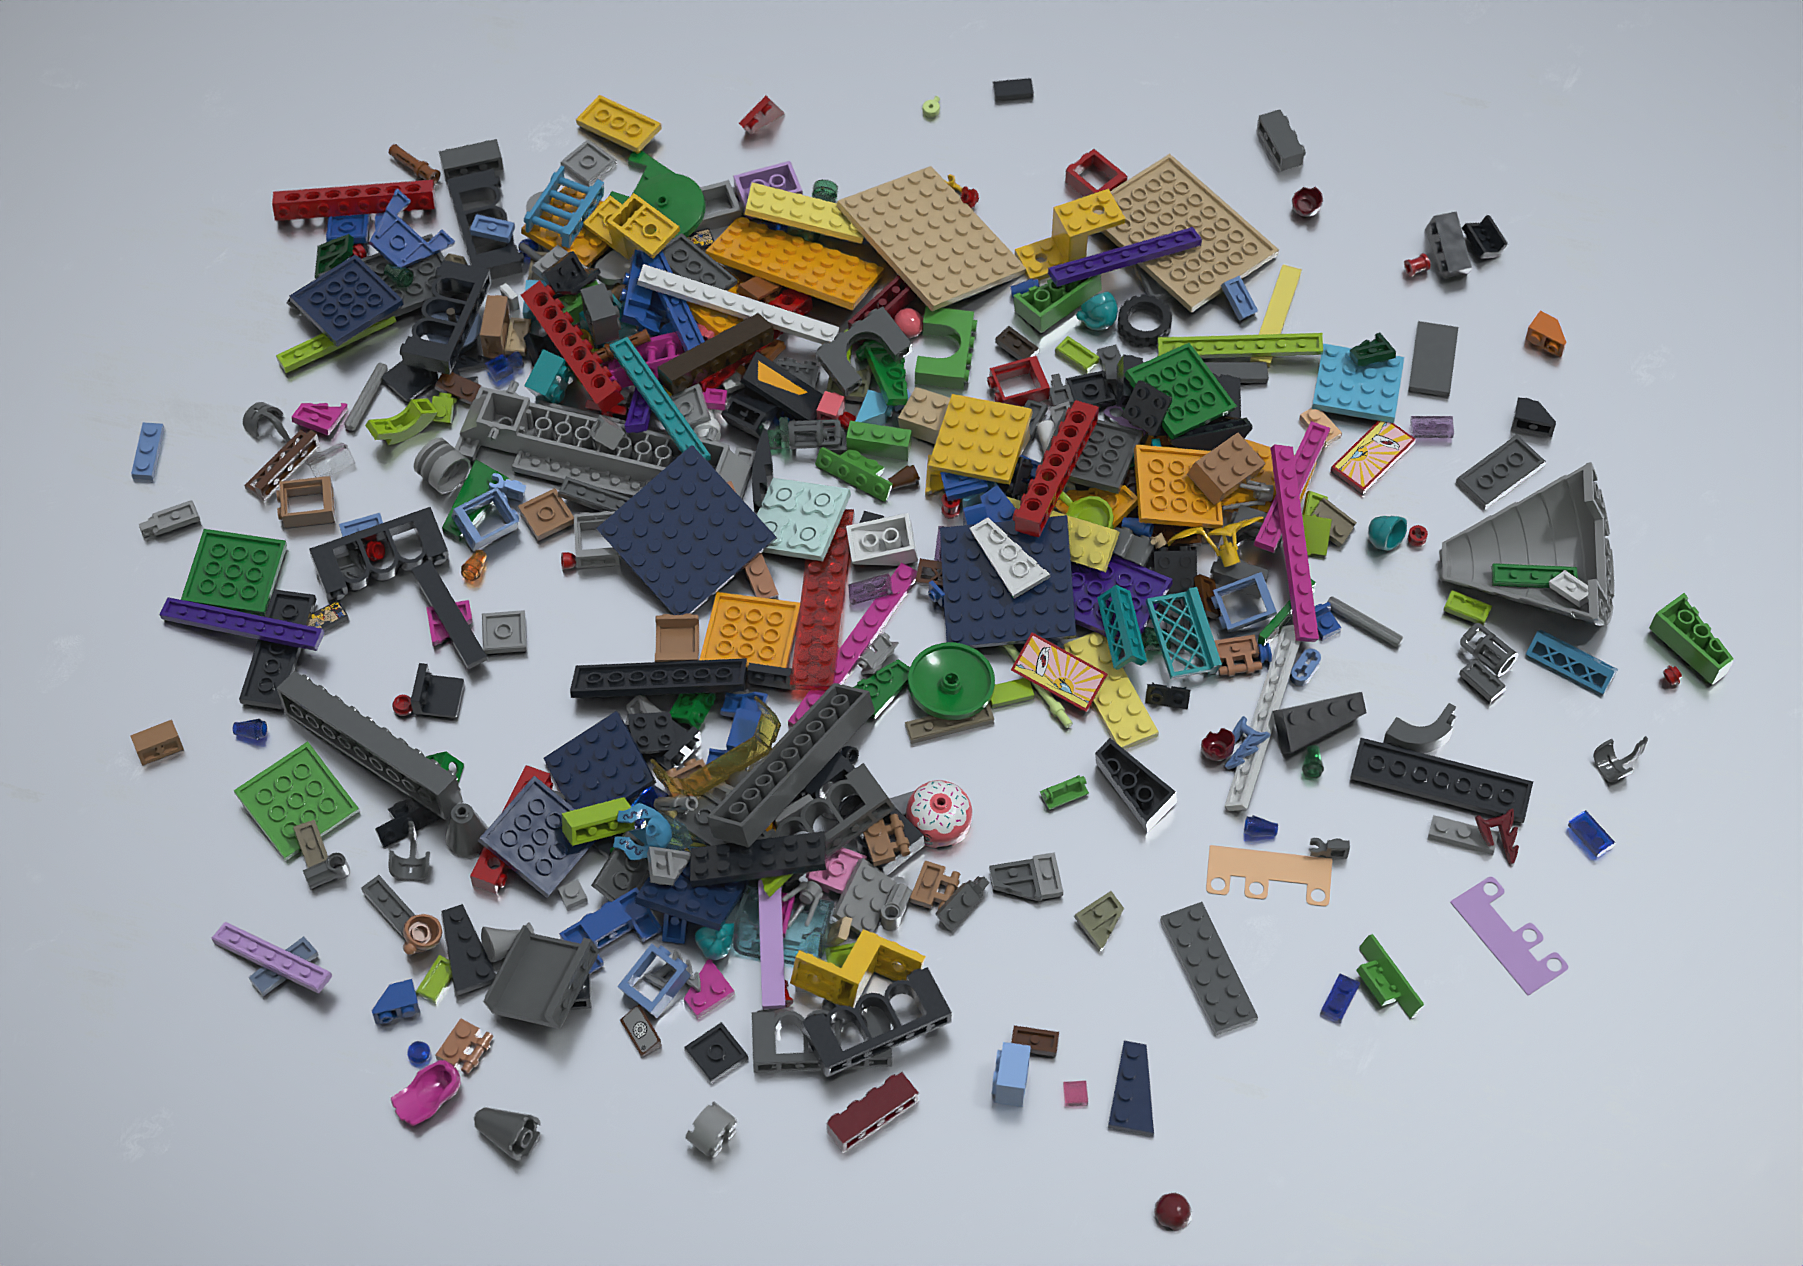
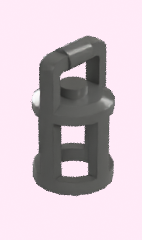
M837 419L789 421L791 450L805 448L820 449L822 447H839L841 445L842 427ZM824 426H835V441L824 442L825 439H828L827 429H824ZM797 433H814L815 436L797 437Z
M1476 623L1460 639V645L1498 677L1509 670L1518 656L1515 650L1480 623ZM1480 630L1486 636L1478 639L1474 650L1467 642Z

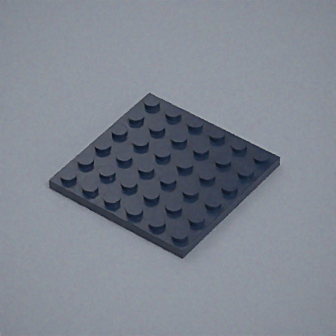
M693 445L596 528L673 615L692 614L777 539L774 533Z
M1067 515L1049 517L1039 538L1015 531V521L994 522L1051 576L1014 599L972 535L970 528L976 524L940 527L943 592L945 593L946 642L965 644L972 648L1021 644L1027 642L1032 632L1047 641L1077 638Z

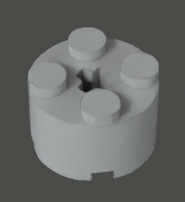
M713 1101L712 1106L710 1104L707 1105L693 1122L695 1129L693 1132L688 1130L685 1139L705 1155L715 1158L722 1149L721 1143L725 1139L729 1141L737 1131L735 1128L738 1123L737 1119Z

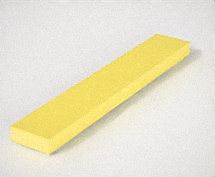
M1282 264L1259 335L1281 334L1302 269ZM1273 356L1251 357L1250 362H1266L1267 367H1270Z

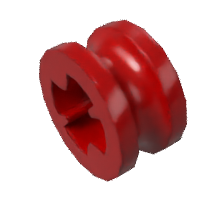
M1420 525L1411 527L1408 534V542L1416 547L1424 545L1428 536L1426 528ZM1415 534H1419L1421 538H1416Z

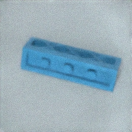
M1543 630L1537 631L1526 652V655L1602 694L1605 693L1609 683L1618 671L1617 668ZM1537 642L1546 646L1548 654L1540 656L1533 652ZM1557 653L1565 655L1568 664L1562 666L1555 664L1553 655ZM1577 663L1583 664L1587 674L1578 676L1574 673L1572 665ZM1600 673L1607 678L1603 686L1600 687L1594 684L1591 675Z

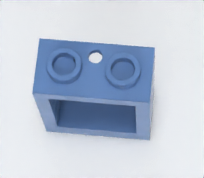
M498 487L454 508L451 516L472 551L516 530L519 523L517 512L510 508L506 495L500 492ZM493 502L507 524L481 537L467 514Z
M1262 572L1213 590L1215 596L1211 597L1215 609L1220 608L1222 616L1219 617L1223 629H1228L1229 633L1277 615ZM1257 584L1266 612L1231 624L1221 596Z
M651 943L617 987L658 1018L690 978L691 974L686 970L688 966L679 958L674 961L669 957L671 953L662 945L657 948ZM658 956L677 971L656 998L650 1001L633 986Z

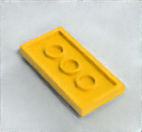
M598 95L576 118L577 125L638 154L662 129L660 122L602 95Z

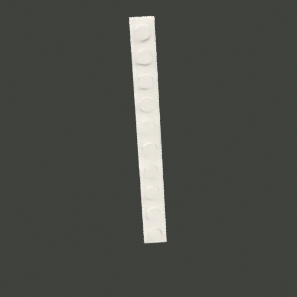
M643 264L637 282L639 286L745 320L759 313L773 326V329L819 344H828L833 341L839 330L837 326Z
M1294 625L1282 626L1272 662L1270 663L1250 725L1251 728L1258 732H1269L1270 735L1272 733L1275 723L1273 711L1279 710L1301 642L1296 641ZM1270 737L1256 745L1259 748L1258 751L1244 757L1245 762L1237 766L1224 806L1228 811L1247 810Z

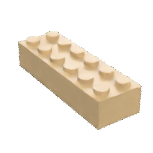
M915 387L898 417L899 427L912 430V437L935 444L950 398ZM1029 426L1019 457L1022 455L1026 445L1030 440Z

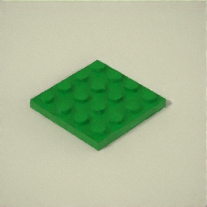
M1186 343L1127 370L1124 374L1133 388H1135L1139 380H1143L1172 397V403L1161 424L1171 440L1234 411L1237 407L1190 343Z
M203 529L181 600L265 616L286 551V540Z

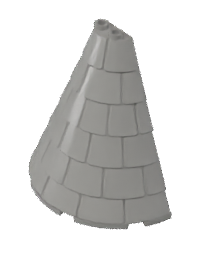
M1592 462L1586 463L1571 474L1558 478L1518 503L1510 504L1494 515L1486 517L1468 529L1442 542V549L1439 550V557L1442 562V568L1439 571L1441 581L1466 588H1474L1522 604L1526 603L1550 612L1553 611L1575 619H1581L1598 626L1608 625L1614 608L1611 597H1614L1615 594L1613 551L1610 549L1609 539H1605V536L1610 535L1609 522L1602 490L1598 489L1597 482H1594L1598 480ZM1493 563L1577 567L1578 579L1588 585L1589 601L1583 606L1578 607L1551 588L1492 586L1491 566Z

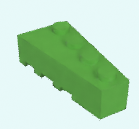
M1101 274L1061 286H1056L1053 280L1049 279L1047 284L1040 287L1033 286L1024 294L1019 292L1013 295L1014 310L1039 332L1043 333L1102 290Z
M1683 593L1655 614L1649 629L1713 685L1727 674L1734 658L1719 638L1713 636L1710 632L1711 627L1707 623L1704 624L1698 616L1699 611L1695 606L1692 607L1689 604V598Z

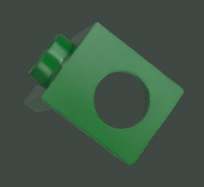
M447 751L426 756L430 760H436L446 771L449 770V764L453 762L457 768L455 775L458 778L457 782H459L464 763Z

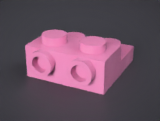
M842 847L826 859L827 870L807 872L806 878L808 881L816 882L822 891L829 893L831 890L842 894L858 860L862 858L867 860V856Z

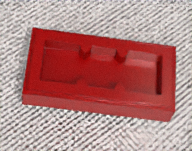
M588 399L586 402L587 409L601 412V415L613 417V414L627 417L629 408L615 405L604 414L594 400Z

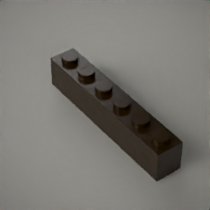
M757 313L658 366V380L674 396L773 342V326L762 315Z

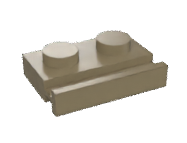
M1325 497L1319 501V504L1310 515L1316 514L1317 517L1332 519L1329 540L1338 547L1343 545L1353 527L1357 524V522Z

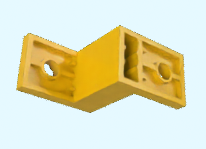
M1106 189L1053 207L1051 237L1016 248L1014 254L1026 267L1025 275L1028 280L1033 278V280L1038 279L1040 281L1050 277L1048 275L1049 267L1085 258L1087 255L1088 236L1125 224V217L1110 190ZM1101 210L1104 213L1098 215L1097 213H1094V211ZM1044 258L1046 261L1040 263L1036 259Z
M635 193L623 205L609 195L583 222L586 229L628 260L632 257L635 249H641L651 258H654L680 231V227Z
M863 929L842 968L799 950L795 957L790 984L840 1006L845 1005L854 1008L873 972L894 981L907 980V976L912 971L923 969L926 956Z

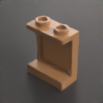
M689 613L655 616V662L699 660V616Z

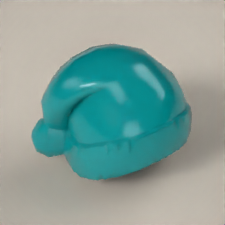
M1110 292L1100 293L1083 303L1076 317L1078 320L1084 321L1088 328L1102 331L1112 326L1116 321L1118 314L1117 301Z
M1400 516L1375 517L1368 526V535L1372 544L1377 549L1385 551L1397 547L1407 532V520Z
M726 923L720 931L708 927H702L696 931L695 942L705 957L711 960H719L729 953L733 943L735 925L734 923Z

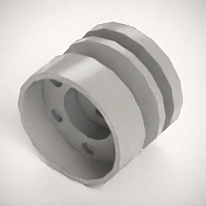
M435 438L419 451L413 467L414 471L423 479L429 481V484L438 492L446 494L456 489L464 481L470 469V461L459 451L455 450L445 439Z

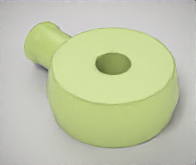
M935 96L933 100H927L923 103L922 111L926 117L933 118L939 114L940 105L938 102L940 97Z

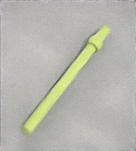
M1013 644L1003 645L1014 661H1016L1020 653ZM1031 682L1049 705V710L1054 717H1058L1065 728L1071 727L1073 722L1064 712L1065 708L1062 704L1057 702L1049 691Z

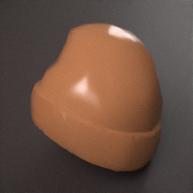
M428 914L410 917L403 928V936L406 940L403 944L404 952L407 955H412L434 948L442 937V927L438 919Z

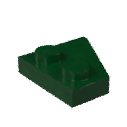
M347 234L317 246L315 279L319 277L318 274L333 269L353 254V236Z
M1379 332L1375 334L1374 340L1366 339L1360 345L1351 348L1350 358L1357 366H1367L1372 363L1386 362L1396 358V350Z

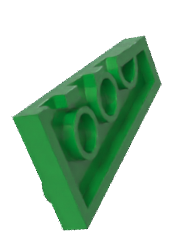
M865 345L864 354L886 405H906L908 393L907 382L905 381L906 369H904L905 356L895 362L882 345Z
M476 459L442 526L443 532L460 542L464 536L451 518L454 508L490 491L488 488L489 483H498L492 479L493 473L500 474L504 481L506 479L510 480V478ZM493 502L467 514L473 525H475Z

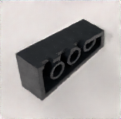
M1350 693L1274 710L1273 715L1282 754L1292 753L1366 714L1363 693Z
M1111 738L1095 753L1096 764L1146 832L1177 802L1175 790Z

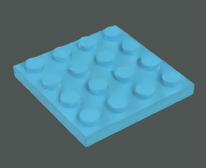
M1323 343V355H1321L1312 409L1394 423L1405 357L1396 356V358L1386 362L1357 366L1350 358L1351 348Z

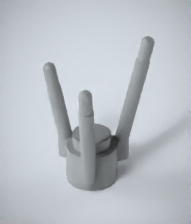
M1252 480L1246 484L1241 483L1239 487L1254 490L1253 497L1257 498V500L1226 505L1222 509H1236L1240 505L1247 507L1254 505L1265 506V501H1272L1273 485H1266V483Z
M802 881L797 888L782 898V901L785 902L800 892L799 898L802 901L790 918L788 929L804 907L813 903L805 922V926H809L818 902L823 896L822 889L816 882L808 881L806 883Z

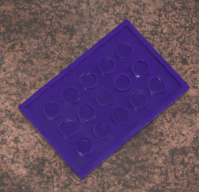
M1113 554L1106 573L1071 562L1075 624L1106 636L1097 597L1114 585H1118L1129 590L1131 593L1140 634H1142L1151 619L1145 602L1146 599L1166 595L1173 584L1172 578ZM1111 597L1106 600L1107 608H1109L1111 604ZM1160 603L1153 604L1155 610H1157ZM1113 613L1110 621L1111 626H1113L1116 619L1115 613ZM1120 631L1117 632L1115 641L1119 640Z

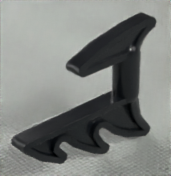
M461 355V360L457 359L452 373L460 376L462 371L495 366V361L478 355V360L467 355ZM477 376L466 378L475 383L478 382Z

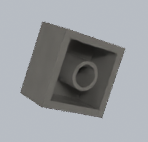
M604 283L580 289L583 314L595 345L619 339L618 330H621V325L618 318L620 314L618 307L613 306L612 302H614L611 290H607Z

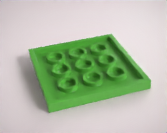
M308 741L234 790V794L285 861L301 851L293 830L294 826L315 819L322 837L359 812L358 806Z

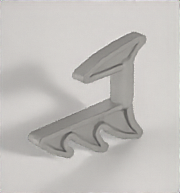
M676 948L672 959L675 961L679 958L683 961L679 950ZM687 959L686 965L688 967L686 970L691 976L686 982L696 991L700 992L701 980L699 973L695 972L693 977L692 965L690 960ZM666 963L655 973H646L644 976L647 981L663 989L668 983L663 977L671 970L674 973L677 970Z

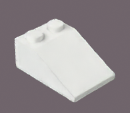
M908 513L846 526L853 564L899 566L901 563L908 564L918 561L913 528Z

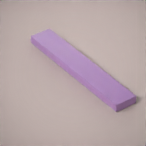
M758 880L762 1009L785 1008L781 887L769 897L764 891L762 880Z
M224 922L211 938L213 943L318 994L333 977L330 971L227 922Z

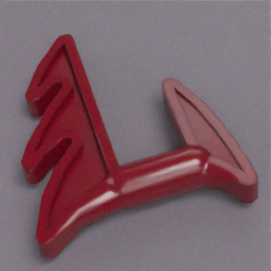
M1509 809L1505 815L1487 820L1479 815L1476 816L1475 821L1478 829L1489 847L1494 846L1490 828L1498 826L1508 864H1513L1519 849L1518 845L1513 846L1518 827H1513L1510 832L1514 820V809Z

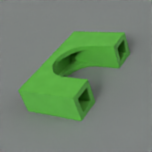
M926 306L923 320V335L952 339L958 344L959 350L946 358L917 356L915 384L964 389V383L969 382L970 375L967 365L972 363V353H969V351L974 349L975 337L972 336V332L977 331L978 320H974L973 311L947 308L931 311Z

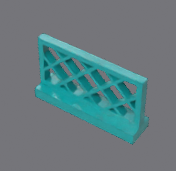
M1197 587L1189 588L1187 592L1146 599L1145 602L1170 679L1208 672V675L1217 673L1222 663ZM1183 599L1185 605L1183 611L1172 605L1174 600ZM1160 603L1167 607L1163 615L1154 609L1153 604ZM1169 609L1180 615L1176 622L1165 616ZM1182 617L1190 621L1191 628L1189 630L1178 624ZM1161 621L1173 627L1169 634L1161 630ZM1175 628L1186 634L1182 642L1171 636ZM1188 636L1196 640L1198 645L1196 649L1185 644ZM1168 640L1179 646L1176 653L1167 649L1166 643ZM1181 648L1192 654L1189 661L1177 655ZM1196 656L1203 661L1204 667H1197L1190 662ZM1174 659L1185 665L1182 671H1174L1172 665Z

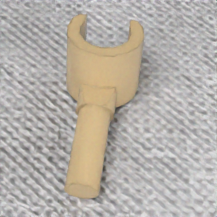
M1162 533L1156 537H1150L1151 544L1155 548H1160L1167 543Z

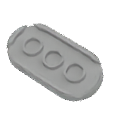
M612 250L596 263L595 268H599L601 271L597 275V279L607 285H615L618 282L622 284L625 272L629 273L632 257L628 260L616 250Z

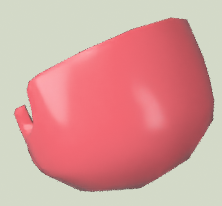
M905 308L894 316L893 320L907 338L917 337L923 331V318L916 310Z

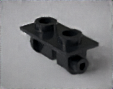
M1022 456L1018 458L1010 485H1005L1006 497L1021 501L1023 494H1026L1029 484L1022 482V478L1030 479L1033 467L1031 464L1032 460H1023L1024 457Z
M1152 682V684H1147L1145 703L1188 709L1191 690L1186 689L1187 687L1171 686L1169 688L1167 685L1154 684Z

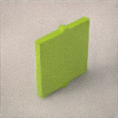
M1302 514L1307 555L1318 554L1326 556L1332 519L1317 517L1316 514H1313V516Z

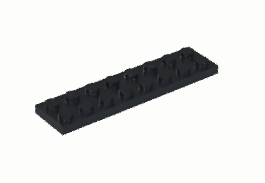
M747 658L576 665L570 695L571 698L585 699L589 697L607 698L638 695L734 693L744 691L748 662Z
M1360 738L1350 779L1498 817L1505 815L1512 808L1514 809L1513 821L1524 823L1534 782L1365 738Z

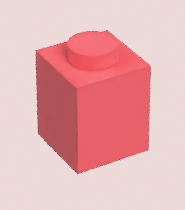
M825 391L816 410L817 420H838L839 415H842L845 409L844 396Z

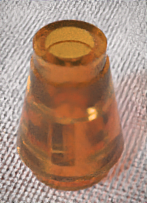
M476 550L461 566V575L466 580L475 581L480 578L487 558L486 553L482 550Z

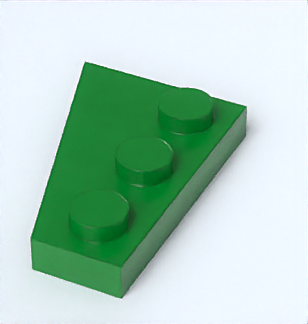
M899 659L876 671V674L870 678L862 679L854 686V688L870 692L875 710L870 716L873 719H876L908 684L910 667Z

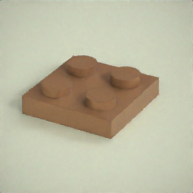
M556 488L518 505L519 512L538 541L574 524V516L563 499L558 497Z

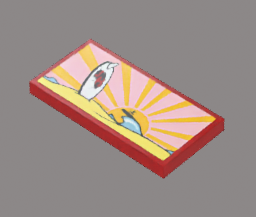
M1378 421L1331 466L1330 471L1364 494L1415 444L1416 439L1394 423Z
M1033 632L1011 668V671L1085 712H1088L1108 676L1104 671Z

